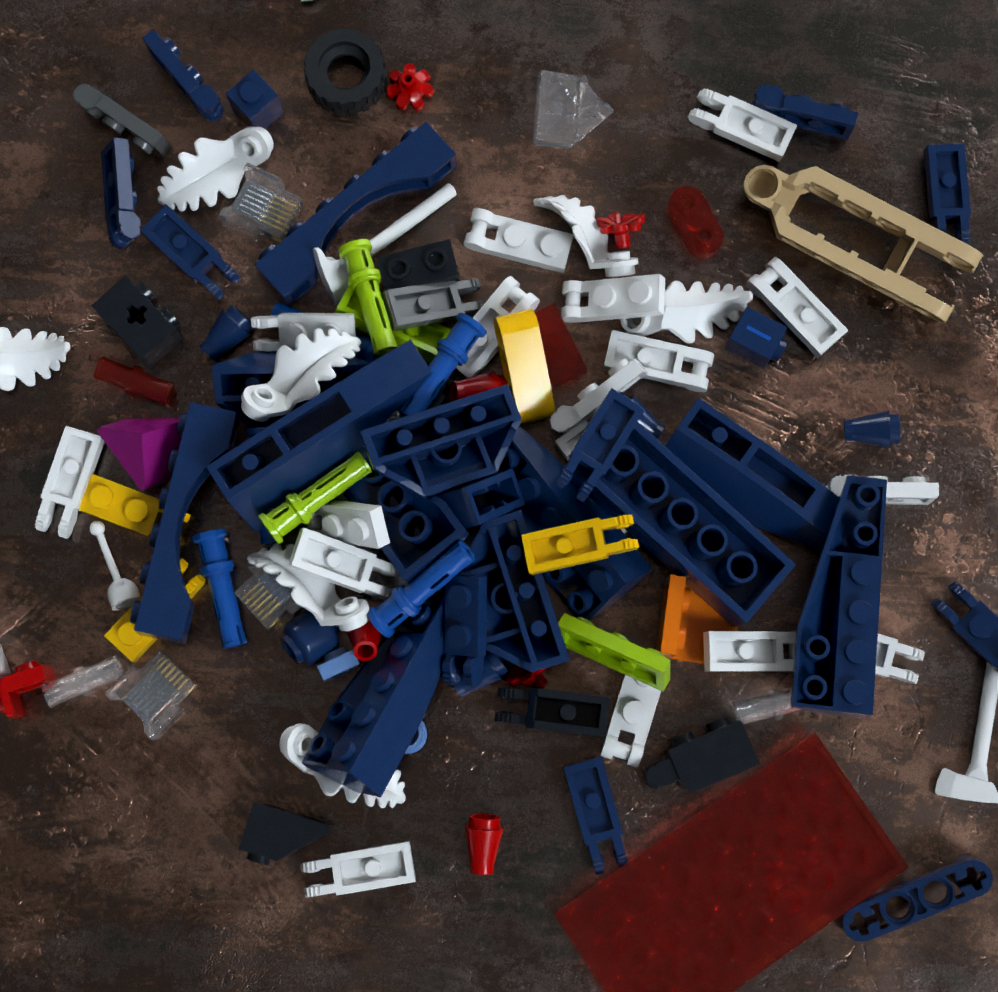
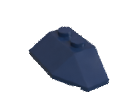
M256 351L213 364L215 404L222 409L237 412L238 419L251 428L268 427L285 415L270 417L264 422L255 421L249 418L241 408V395L246 387L265 384L272 379L277 351ZM356 357L352 359L344 358L348 361L346 366L332 367L336 373L334 379L318 382L321 389L320 393L368 365V361ZM309 400L297 403L295 407L292 409V411Z
M506 384L361 430L359 434L373 470L423 499L495 475L522 419L509 386Z
M518 510L496 517L481 525L470 546L475 561L458 574L487 576L486 651L533 673L570 661L543 575L542 573L530 575L528 572L521 535L529 532L522 511Z

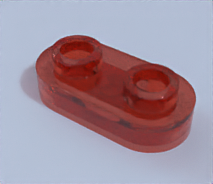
M683 186L676 189L669 199L668 214L686 248L692 255L698 258H709L715 255L722 245L724 233L706 198L695 187ZM689 199L693 202L694 207L685 208L681 201ZM707 231L712 238L710 240H703L699 237V232Z

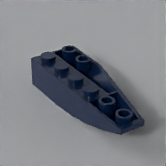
M410 339L280 418L206 466L227 501L251 528L258 532L265 527L258 518V515L261 513L268 514L285 502V496L289 493L293 494L295 492L298 495L334 468L341 465L357 451L359 452L364 446L359 432L386 423L432 372Z
M698 397L665 447L754 527L821 552L839 497L767 443Z
M518 427L497 473L513 468L526 505L508 513L521 510L529 533L598 517L601 520L611 518L589 496L584 503L578 500L576 496L579 487L571 480L563 489L555 485L564 466L522 427ZM621 529L604 531L606 544L628 539ZM638 550L609 555L607 559L548 571L542 574L576 618L583 617L591 621L631 591L652 568Z
M849 475L845 479L796 626L791 707L822 715L858 719L873 715L887 490L886 479Z
M445 585L425 600L421 605L422 609L415 617L409 616L395 628V634L390 638L384 636L377 647L376 657L370 661H365L340 694L337 701L330 707L327 719L317 736L309 744L308 752L302 761L303 765L355 792L377 797L383 795L420 726L442 671V663L446 656L444 654Z

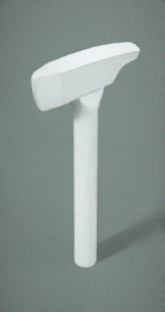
M447 183L370 240L372 250L370 251L371 258L455 197L457 193L454 187ZM319 247L314 248L313 254L318 272L337 307L348 288L347 279L349 273L345 260L325 257Z
M988 663L986 664L971 764H969L965 775L943 768L937 779L934 791L938 796L981 803H998V792L992 782H988L986 767L998 697V672Z

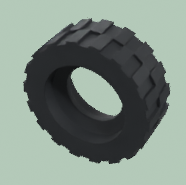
M332 29L323 36L321 34L316 38V42L309 46L308 54L304 58V75L310 94L312 93L314 101L322 105L324 110L335 112L336 115L343 116V114H349L352 116L358 112L369 110L372 104L375 105L379 101V96L385 90L387 73L381 48L378 44L374 43V39L371 36H366L357 29ZM352 56L361 62L364 69L363 77L354 87L339 88L330 82L327 75L328 67L337 57Z

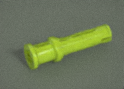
M353 240L342 245L338 249L340 258L345 260L349 273L347 279L348 286L353 291H356L374 349V355L381 357L398 347L379 290L382 277L380 271L375 269L370 251L372 250L370 240Z
M357 451L353 456L298 495L295 492L293 494L289 493L285 496V502L268 514L261 513L258 515V518L279 545L283 542V536L302 523L305 525L310 523V520L313 518L311 514L347 490L354 483L372 473V470L364 457Z

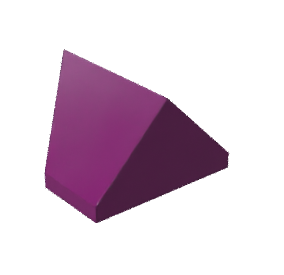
M180 417L127 418L101 426L97 430L98 434L141 491L166 483L172 477L173 473L168 472V464L172 450H179L182 436L177 434Z

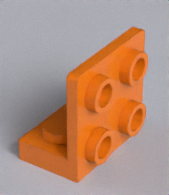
M670 575L664 582L656 650L667 659L704 664L703 632L737 631L738 626L733 627L685 584L686 577Z

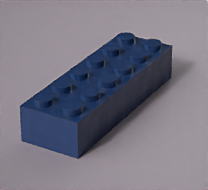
M639 422L634 427L605 476L599 478L589 494V497L611 517L632 515L634 524L624 529L635 539H638L647 550L675 575L686 577L685 584L733 627L747 623L796 565ZM578 464L573 472L571 481L580 487L586 481L591 471Z

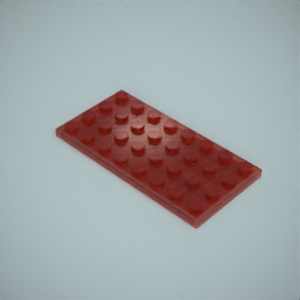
M812 733L633 857L627 864L619 867L558 909L554 914L605 992H734L909 867L817 734Z

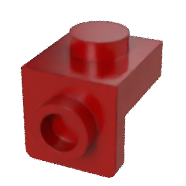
M30 661L14 667L15 674L0 678L1 713H6L7 718L18 719L24 717L25 711L20 694L56 682L51 666L39 665L38 661Z

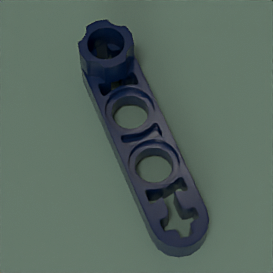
M969 854L960 855L951 864L851 903L842 912L841 922L847 936L854 941L865 942L984 895L992 886V872L981 859L971 857ZM968 867H973L977 872H980V877L972 884L969 882L963 883L960 880L967 876L966 869ZM951 874L952 880L962 891L961 894L955 896L954 887L946 878V875ZM931 881H940L946 886V896L938 903L929 902L924 897V888ZM901 896L907 899L909 910L906 915L895 918L887 913L886 904L890 898ZM878 903L879 911L887 922L886 924L879 926L878 919L874 918L866 922L867 930L860 932L858 927L850 928L849 924L854 921V913L860 912L863 917L873 915L875 912L871 905Z

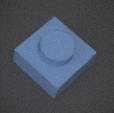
M341 647L324 656L325 663L317 666L323 681L328 683L362 667V663L355 657L354 650L347 652L345 647Z

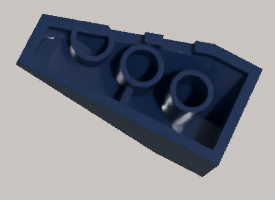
M362 447L359 453L369 464L372 473L366 475L342 493L349 502L382 506L390 543L381 547V549L402 579L409 584L434 561L450 550L459 540L464 542L468 531L449 505L438 496L432 495L422 499L374 471L365 447Z

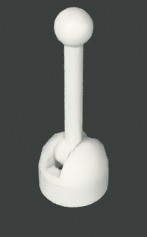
M94 521L90 524L89 530L91 534L97 537L114 580L107 591L110 606L113 611L129 608L134 604L135 600L141 598L138 587L129 579H121L104 536L105 525L101 521Z

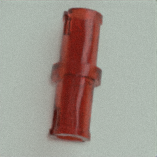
M105 356L99 359L94 371V379L123 388L125 389V394L130 396L139 394L160 402L165 406L169 403L175 388L174 382L147 374L142 367L136 365L131 368L110 360Z

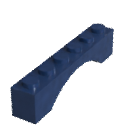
M427 121L419 128L412 127L402 136L400 144L390 152L385 150L380 153L372 162V167L364 174H356L351 177L344 185V190L335 198L329 197L322 201L311 218L306 222L300 221L292 226L287 233V238L277 246L271 245L259 255V261L254 264L259 275L286 305L292 306L317 285L319 272L314 259V248L319 247L325 255L328 247L344 225L354 215L372 203L391 195L409 191L430 190L457 167L456 153Z
M190 402L188 413L182 412L180 416L177 434L182 436L179 450L173 449L171 452L168 472L173 474L170 486L163 487L159 500V509L164 510L160 525L154 524L150 535L149 546L154 548L151 563L145 562L141 571L140 585L145 586L141 601L135 600L131 611L130 623L135 624L134 631L139 635L186 644L195 606L186 589L180 565L179 545L182 525L191 501L200 486L211 475L206 466L233 449L239 425L238 415L235 411Z

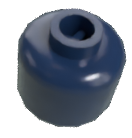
M305 610L284 625V637L280 640L284 650L296 664L302 662L307 666H312L324 659L326 654L338 649L339 638L337 633L341 630L338 625L320 626L313 613Z

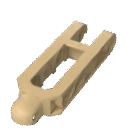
M761 165L750 170L743 184L744 193L747 198L754 204L770 211L769 215L777 239L941 323H946L955 305H948L925 293L926 288L900 275L914 248L917 247L969 273H974L983 257V254L972 246L817 166L788 175L772 166ZM811 192L900 238L883 270L858 258L859 253L853 250L846 252L825 241L824 235L820 233L814 235L791 223L789 214L799 196Z

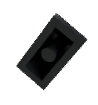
M261 801L253 802L239 850L248 852L247 859L250 861L270 865L271 859L275 861L281 860L331 833L334 824Z

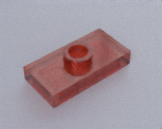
M555 303L535 312L552 388L587 373L582 357Z

